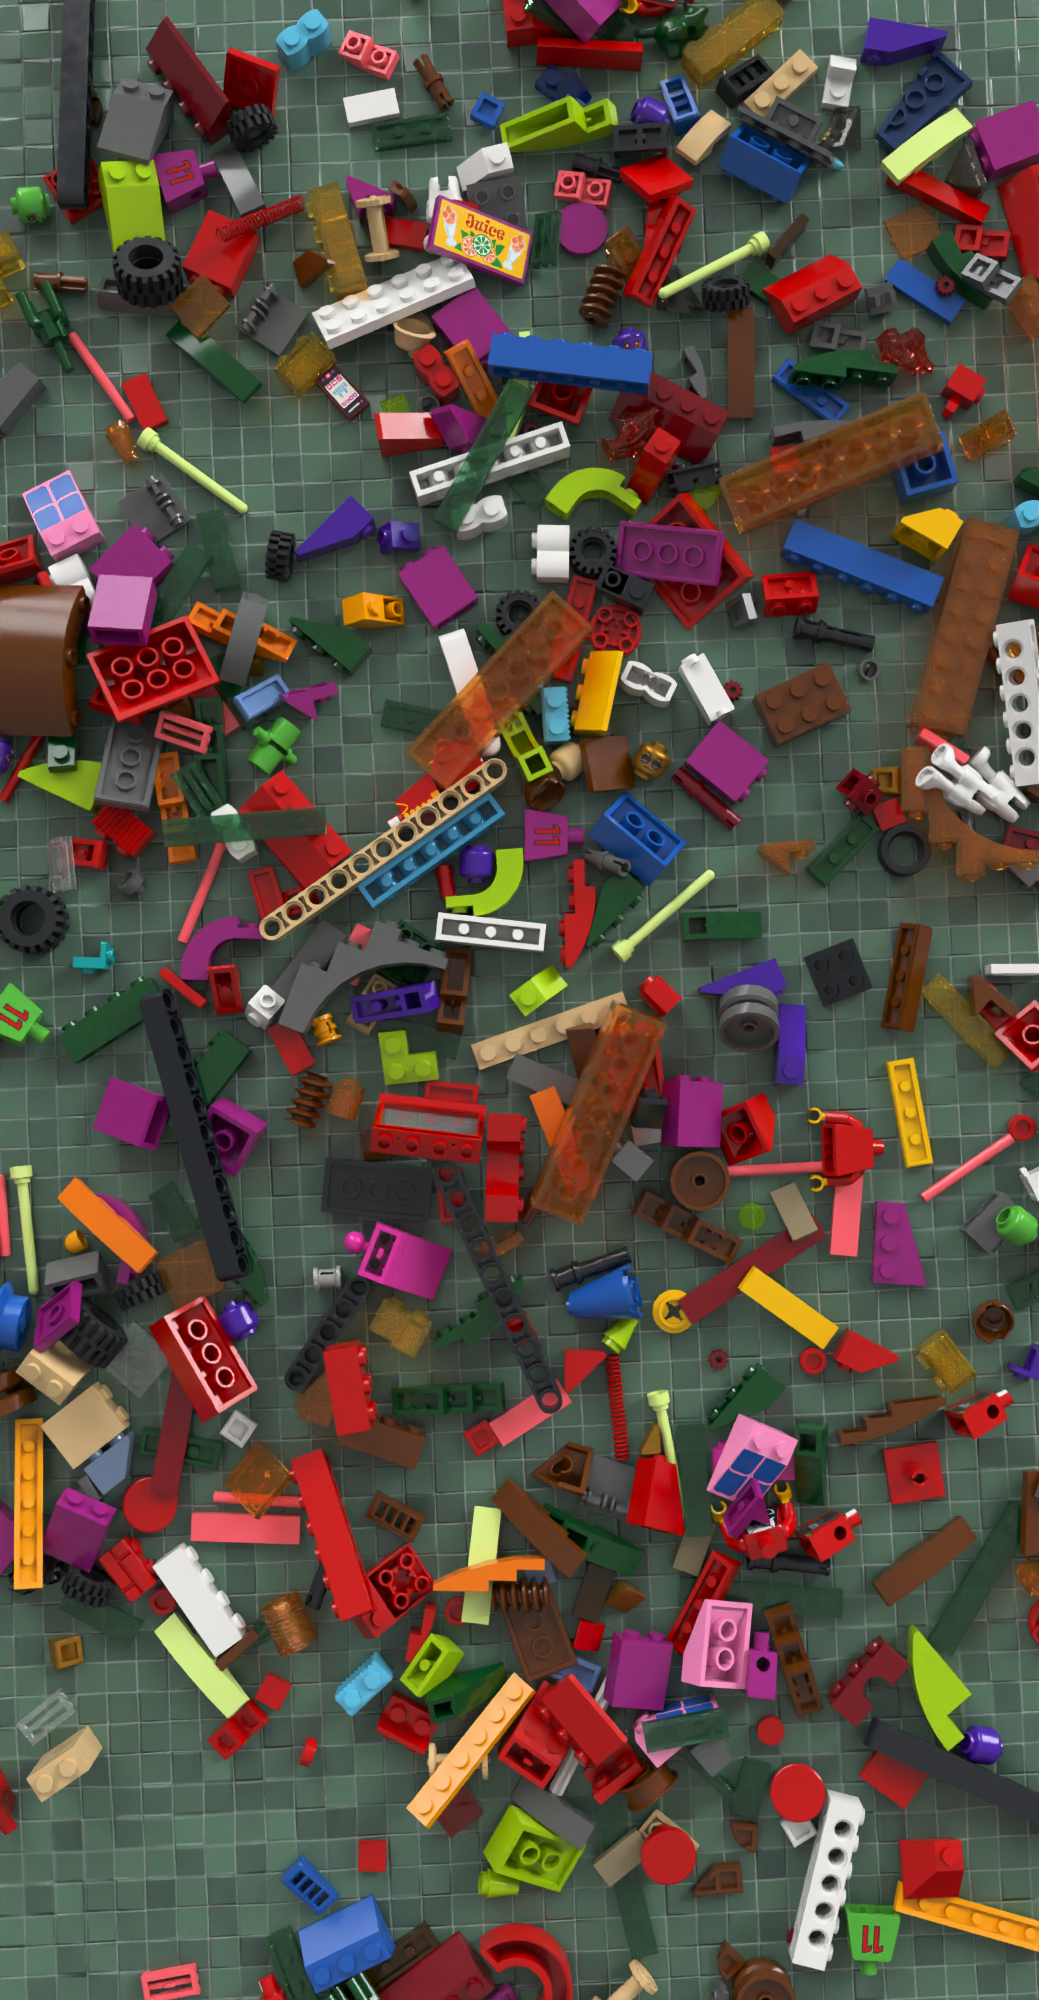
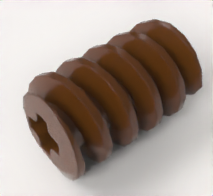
M602 264L595 267L594 275L590 279V285L586 289L587 295L583 297V304L578 310L579 315L587 323L598 328L607 329L609 324L604 319L612 318V313L608 309H615L616 303L613 300H618L620 297L616 290L623 289L624 285L620 280L627 279L626 275L612 265Z
M303 1068L308 1078H299L304 1088H295L300 1098L290 1099L296 1107L287 1108L286 1111L292 1117L283 1119L304 1128L315 1129L316 1124L311 1118L319 1119L321 1116L315 1108L323 1109L325 1106L319 1098L327 1099L329 1095L323 1089H332L333 1085L327 1080V1077Z
M521 1577L518 1585H516L515 1581H509L508 1584H505L504 1581H498L497 1584L493 1582V1612L498 1611L500 1604L504 1612L509 1611L511 1604L515 1612L520 1611L522 1604L525 1612H530L533 1604L537 1613H541L544 1605L548 1612L549 1585L547 1578L543 1577L540 1585L537 1584L535 1577H532L529 1585H527L525 1577Z

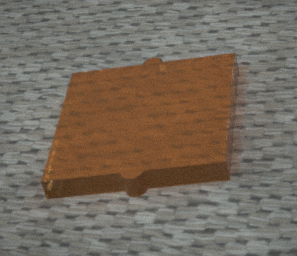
M926 202L884 221L886 230L891 238L890 244L895 246L900 259L903 261L926 251L931 240L942 235L937 226L938 220L933 218Z
M204 273L170 306L182 320L181 324L187 326L198 339L231 307L230 303L220 293L221 289L218 286H214Z

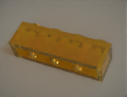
M745 0L740 8L730 10L723 21L717 26L715 24L711 25L696 42L693 40L685 46L681 67L698 88L702 89L782 26L785 11L776 0Z
M338 182L307 190L309 201L304 203L308 217H314L316 226H312V231L316 243L321 242L323 250L319 251V253L335 261V265L329 269L331 275L326 276L330 292L336 291L338 301L348 295H355L368 289Z

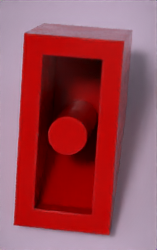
M846 1328L832 1355L838 1361L836 1366L848 1373H852L853 1369L860 1373L897 1362L899 1356L894 1352Z

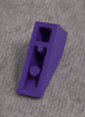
M870 17L865 30L860 62H865L870 66H888L933 53L935 48L940 51L948 31Z
M350 496L294 553L300 562H304L355 545L361 539L366 540L372 535L375 530L373 528L375 526L374 518Z
M773 958L698 988L699 994L723 996L726 991L736 986L749 984L767 988L777 998L782 996L781 990L786 989L787 986L776 958Z
M435 980L349 998L355 1024L427 1013L440 1007Z
M779 1003L778 1019L780 1032L775 1042L772 1083L803 1086L806 1056V1006Z

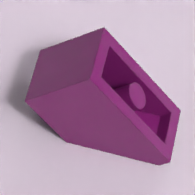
M452 404L431 410V417L449 449L460 452L461 455L487 446L486 417Z

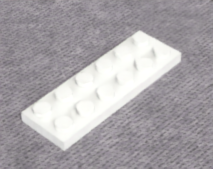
M441 256L439 259L421 264L404 274H397L392 279L383 283L372 285L355 295H348L343 300L334 304L325 305L313 312L312 315L330 350L475 288L476 285L466 265Z

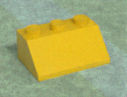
M591 651L589 659H583L581 674L585 675L584 685L578 684L575 700L580 701L578 711H572L569 725L574 727V735L588 738L606 736L624 652Z

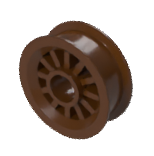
M647 1756L642 1759L644 1771L617 1793L625 1796L628 1801L627 1808L629 1811L642 1810L655 1803L671 1789L678 1778V1772L670 1769L666 1762L657 1768Z

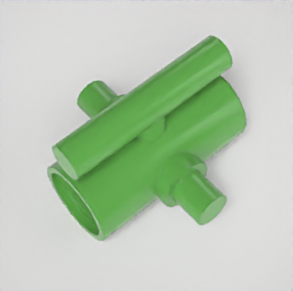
M277 717L267 731L261 727L255 728L253 735L259 740L246 760L268 775L272 773L280 761H286L291 766L294 765L297 757L292 753L290 747L301 734V731L283 717Z

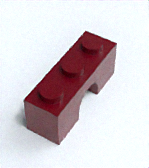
M881 1635L876 1640L872 1639L866 1645L865 1653L861 1658L852 1661L846 1670L847 1674L841 1681H835L828 1690L827 1699L831 1706L855 1727L874 1707L870 1699L863 1693L866 1681L872 1677H881L890 1685H893L910 1666L906 1658Z

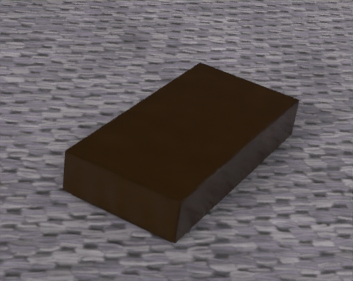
M803 213L794 220L768 251L765 265L771 270L805 232L809 218Z
M592 1562L588 1563L572 1610V1616L598 1624L615 1571Z

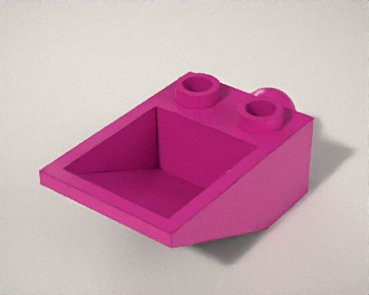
M380 1221L376 1222L369 1242L365 1241L364 1236L356 1231L348 1233L344 1238V1246L347 1251L351 1253L365 1252L357 1270L358 1275L430 1300L434 1299L452 1249ZM382 1233L389 1234L390 1240L383 1243L380 1241L379 1237ZM377 1258L380 1261V1265L377 1268L371 1267V1259Z

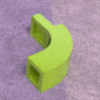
M585 468L572 472L561 479L545 498V507L567 521L576 507L583 501L591 498H603L611 501L634 517L640 509L641 500L635 491L630 488H623L625 476L605 468Z
M516 699L491 710L502 733L503 740L527 782L553 771L542 745L540 746L534 738Z
M523 848L496 850L497 873L491 886L479 894L445 897L446 909L452 910V914L468 913V908H473L474 916L477 917L489 916L502 909L513 898L520 886L524 866Z

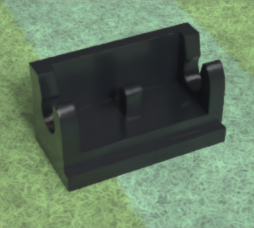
M666 122L613 125V153L615 159L621 158V153L662 151V156L668 155Z

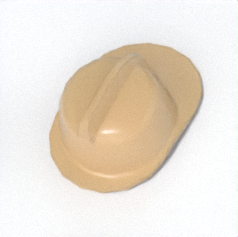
M420 311L393 322L395 344L399 348L406 350L412 359L413 353L427 343L430 344L431 339L436 337L432 322Z

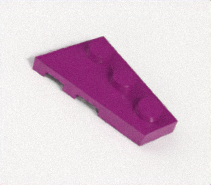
M876 1201L871 1282L927 1286L905 1204Z

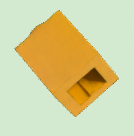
M361 592L342 600L344 626L370 629L405 625L403 598Z

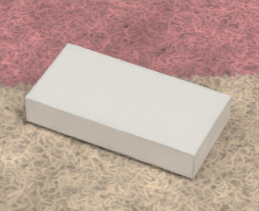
M394 88L343 98L349 128L400 118Z
M989 964L985 966V975L1039 976V964Z

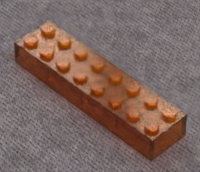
M922 391L719 478V482L737 530L742 535L943 451V439L926 394Z
M968 517L961 525L907 728L917 731L926 728L939 737L957 742L965 736L1018 541L1019 530Z
M552 590L405 751L407 757L444 790L454 785L592 635L593 626Z
M612 999L529 1200L533 1208L583 1226L668 1024L663 1019Z

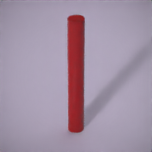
M45 736L32 737L3 788L0 800L8 804L21 781V778L17 776L19 771L29 767Z

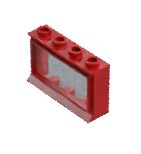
M380 1093L371 1131L370 1152L479 1164L487 1105Z

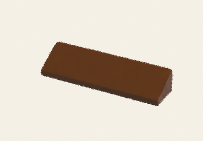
M900 923L881 1022L882 1028L914 1032L933 931L929 926L913 923Z

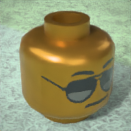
M654 741L653 744L642 743L631 760V764L634 767L633 772L648 782H651L652 779H661L671 763L670 756L666 754L668 748L657 741Z

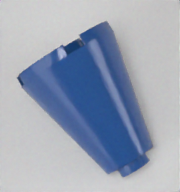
M630 1264L623 1265L570 1292L569 1299H566V1308L569 1315L573 1314L575 1319L642 1318L643 1312H638V1307L643 1306L636 1276L631 1277L629 1271L633 1270Z

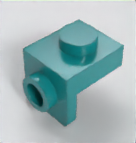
M101 942L100 958L73 957V968L81 969V974L97 975V970H111V964L115 963L116 958L115 949L112 948L111 943Z

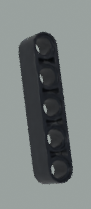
M355 1274L346 1283L286 1371L284 1381L289 1389L299 1391L307 1386L324 1361L323 1352L326 1347L337 1342L371 1292V1279ZM353 1281H364L367 1286L364 1293L355 1292L352 1287ZM338 1303H348L351 1307V1313L347 1316L340 1315L337 1310ZM324 1325L333 1326L336 1331L335 1337H325L322 1334V1327ZM311 1347L318 1349L320 1359L316 1361L310 1360L306 1354L307 1349ZM292 1371H301L305 1376L304 1382H294L291 1377Z

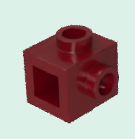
M854 768L835 788L845 798L843 803L854 813L859 810L865 815H868L875 809L885 796L878 788L880 783L870 774L866 776Z

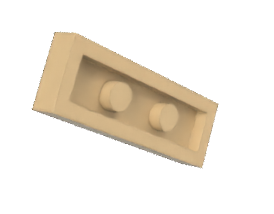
M799 49L743 102V107L766 118L776 96L788 100L817 73L818 66Z

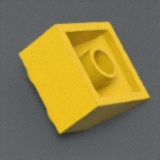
M937 508L903 517L890 537L936 564L948 549L964 521L959 519V516L952 510Z

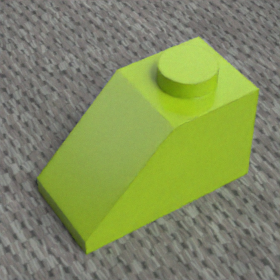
M550 965L511 993L509 997L526 1018L568 985L553 965Z
M431 1633L400 1680L417 1697L421 1698L452 1674L465 1653L447 1636Z

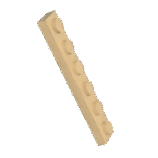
M623 991L471 1044L478 1067L482 1070L513 1059L516 1054L524 1055L567 1040L565 1030L567 1028L591 1022L594 1029H598L629 1018L631 1013Z

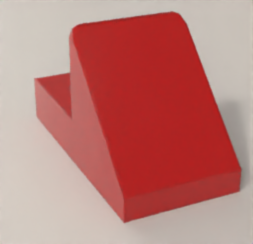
M236 965L208 967L207 971L216 1014L243 1012V1001L239 985L240 971Z

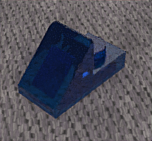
M550 63L535 82V89L552 102L571 96L584 108L592 100L591 94L572 68L565 74Z

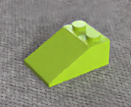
M154 159L151 160L149 165L134 161L101 162L97 179L113 254L117 252L116 248L119 245H124L123 242L133 240L134 237H160L162 241H165L160 189Z
M509 1805L483 1853L495 1873L560 1892L587 1845L585 1844L581 1851L549 1830L524 1809Z

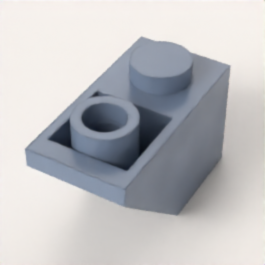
M130 1431L127 1435H124L123 1432L119 1433L109 1441L111 1445L109 1449L104 1453L99 1449L87 1459L90 1464L83 1470L103 1495L130 1474L135 1440L133 1431Z

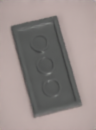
M147 712L141 725L128 721L118 724L115 717L112 716L94 795V804L149 813L164 741L154 737L159 718L158 713Z

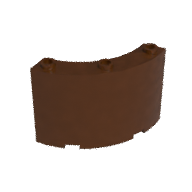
M0 585V735L72 737L81 725L82 714L78 707L75 685V664L78 659L76 650L83 622L90 610V599L86 596L83 585Z

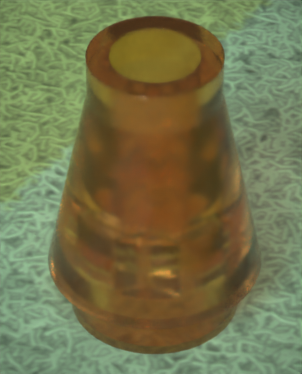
M124 420L114 422L105 428L107 433L105 437L122 457L124 463H129L139 457L130 426L126 425Z

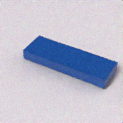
M900 258L884 281V283L891 281L893 290L948 326H950L965 303V300L953 292L951 296L947 295L946 298L944 295L940 297V294H936L938 290L934 289L936 281Z
M788 358L772 377L771 382L819 419L841 420L851 405L833 391H826L819 387H798L796 384H788L787 378L796 364Z

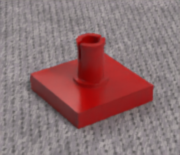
M230 47L226 52L223 93L229 99L231 106L245 110V107L248 105L252 108L253 104H258V106L264 104L265 107L269 108L272 117H274L280 66Z
M935 1440L882 1448L889 1498L892 1505L946 1496L938 1445Z

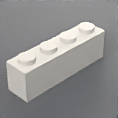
M438 912L435 940L444 943L543 953L546 924Z
M182 1542L157 1560L153 1565V1569L216 1658L243 1638L246 1632L244 1628L246 1624L239 1613L234 1614L230 1608V1601L227 1595L222 1590L218 1591L213 1584L214 1577L207 1568L203 1569L197 1561L199 1557L195 1549Z

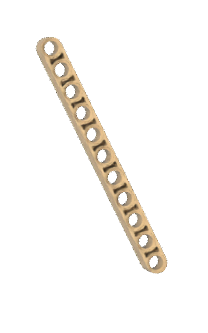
M492 758L480 765L265 917L259 926L261 935L268 941L279 942L357 888V885L483 796L500 787L507 778L505 763L500 759ZM491 767H499L503 771L502 775L497 779L490 778L487 772ZM471 782L478 783L481 787L480 791L476 794L467 793L465 790L467 784ZM447 798H455L458 801V806L454 810L444 808L443 803ZM424 814H434L436 816L435 823L431 826L422 824L421 819ZM404 829H411L414 832L413 838L408 842L399 839V834ZM383 844L392 847L391 854L387 857L377 855L378 848ZM360 860L369 862V869L364 873H358L355 870V865ZM339 875L347 878L346 886L341 889L334 888L333 886L334 879ZM316 891H322L325 894L324 901L319 905L312 904L311 896ZM293 907H301L302 916L298 920H290L289 911ZM272 922H277L280 925V931L275 936L267 934V927Z

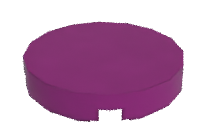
M586 202L573 203L565 207L558 216L555 225L556 239L568 254L576 257H588L604 245L608 234L607 220L603 212L595 205Z

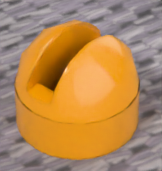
M76 1229L67 1235L65 1247L69 1252L78 1253L88 1248V1242L83 1233Z

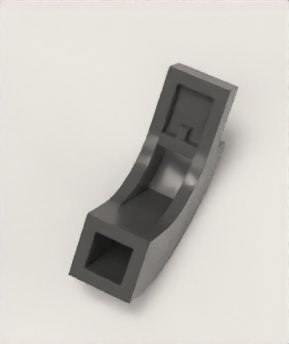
M243 591L219 675L220 680L245 687L269 599L256 593Z

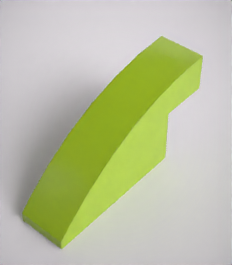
M568 96L500 124L502 142L508 143L510 152H533L564 148L600 139L613 134V125L619 124L616 107L608 98L583 108L573 97Z
M77 760V771L50 773L47 767L48 763L19 771L17 776L22 780L96 815L100 805L94 804V795L102 762Z
M912 1623L908 1626L907 1657L910 1664L909 1674L913 1690L930 1727L946 1750L949 1751L964 1736L948 1717V1714L972 1694Z

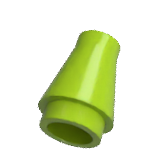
M619 1319L603 1334L605 1337L601 1342L619 1355L621 1350L625 1351L638 1321L636 1319Z
M491 1869L480 1871L478 1879L479 1895H484L485 1898L518 1895L519 1880L495 1873Z

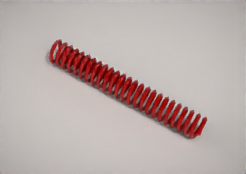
M298 195L251 215L221 225L216 228V238L219 239L218 230L221 240L227 242V240H233L237 236L240 237L301 211L303 212L305 206L302 199L305 200L302 195Z
M607 1354L606 1357L613 1356V1358H605L604 1360L615 1362H608L605 1365L616 1366L606 1367L605 1369L616 1370L606 1371V1374L616 1375H609L606 1378H618L606 1381L607 1383L618 1382L616 1384H608L607 1387L617 1388H609L607 1391H619L608 1393V1395H620L608 1398L609 1400H619L610 1401V1405L620 1404L610 1406L609 1408H622L610 1410V1413L621 1412L620 1414H611L610 1417H622L613 1418L610 1421H623L611 1424L612 1426L623 1425L621 1427H612V1430H623L612 1432L613 1435H618L612 1438H624L623 1440L613 1441V1443H624L615 1444L613 1447L618 1449L613 1451H626L624 1453H615L614 1456L626 1457H616L614 1460H628L630 1457L628 1453L630 1451L627 1445L629 1443L627 1441L628 1437H626L628 1433H626L627 1429L625 1428L627 1426L625 1424L626 1416L624 1415L626 1412L623 1411L625 1407L624 1399L622 1398L624 1396L622 1394L623 1390L621 1389L623 1387L621 1385L622 1377L620 1376L621 1372H619L621 1370L619 1368L620 1360L618 1359L620 1356L618 1354Z

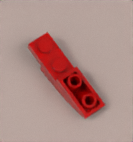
M584 859L573 860V867H568V883H573V893H568L569 909H574V913L564 914V920H559V937L564 936V947H559L560 963H565V969H571L579 957L587 940L594 915L596 886H585Z

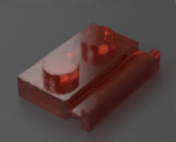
M463 1785L437 1820L452 1839L460 1830L462 1831L483 1814V1809L465 1785Z

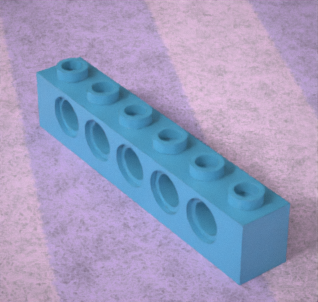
M489 792L357 885V887L372 908L377 910L431 872L435 867H438L465 848L466 845H469L503 821L505 813Z

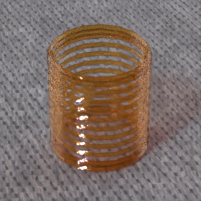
M298 1591L284 1594L272 1600L260 1610L280 1656H287L302 1650L313 1643L319 1635L315 1631L316 1628H313L314 1624L310 1620L309 1612L306 1611L307 1608L304 1607L305 1603H302L303 1599H300L301 1594ZM310 1637L308 1640H306V1641L300 1643L299 1645H296V1646H294V1647L288 1648V1647H290V1646H292V1645H294V1644H296V1643H299L300 1641H302V1640H304V1639Z

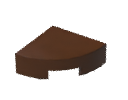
M730 1819L731 1831L736 1841L745 1850L756 1853L758 1823Z
M725 1939L719 1948L717 1961L720 1974L727 1983L746 1963L745 1959Z

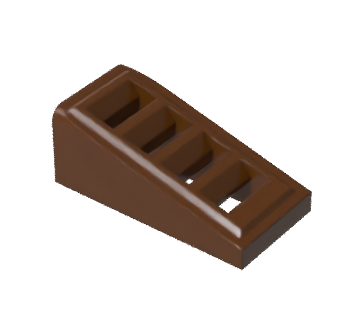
M377 1490L365 1516L402 1538L414 1542L426 1514ZM381 1501H383L386 1505L381 1515H378L376 1511ZM392 1506L395 1508L391 1519L388 1520L386 1516ZM400 1512H402L405 1516L401 1524L398 1525L395 1522ZM411 1517L415 1520L411 1529L408 1530L405 1527Z

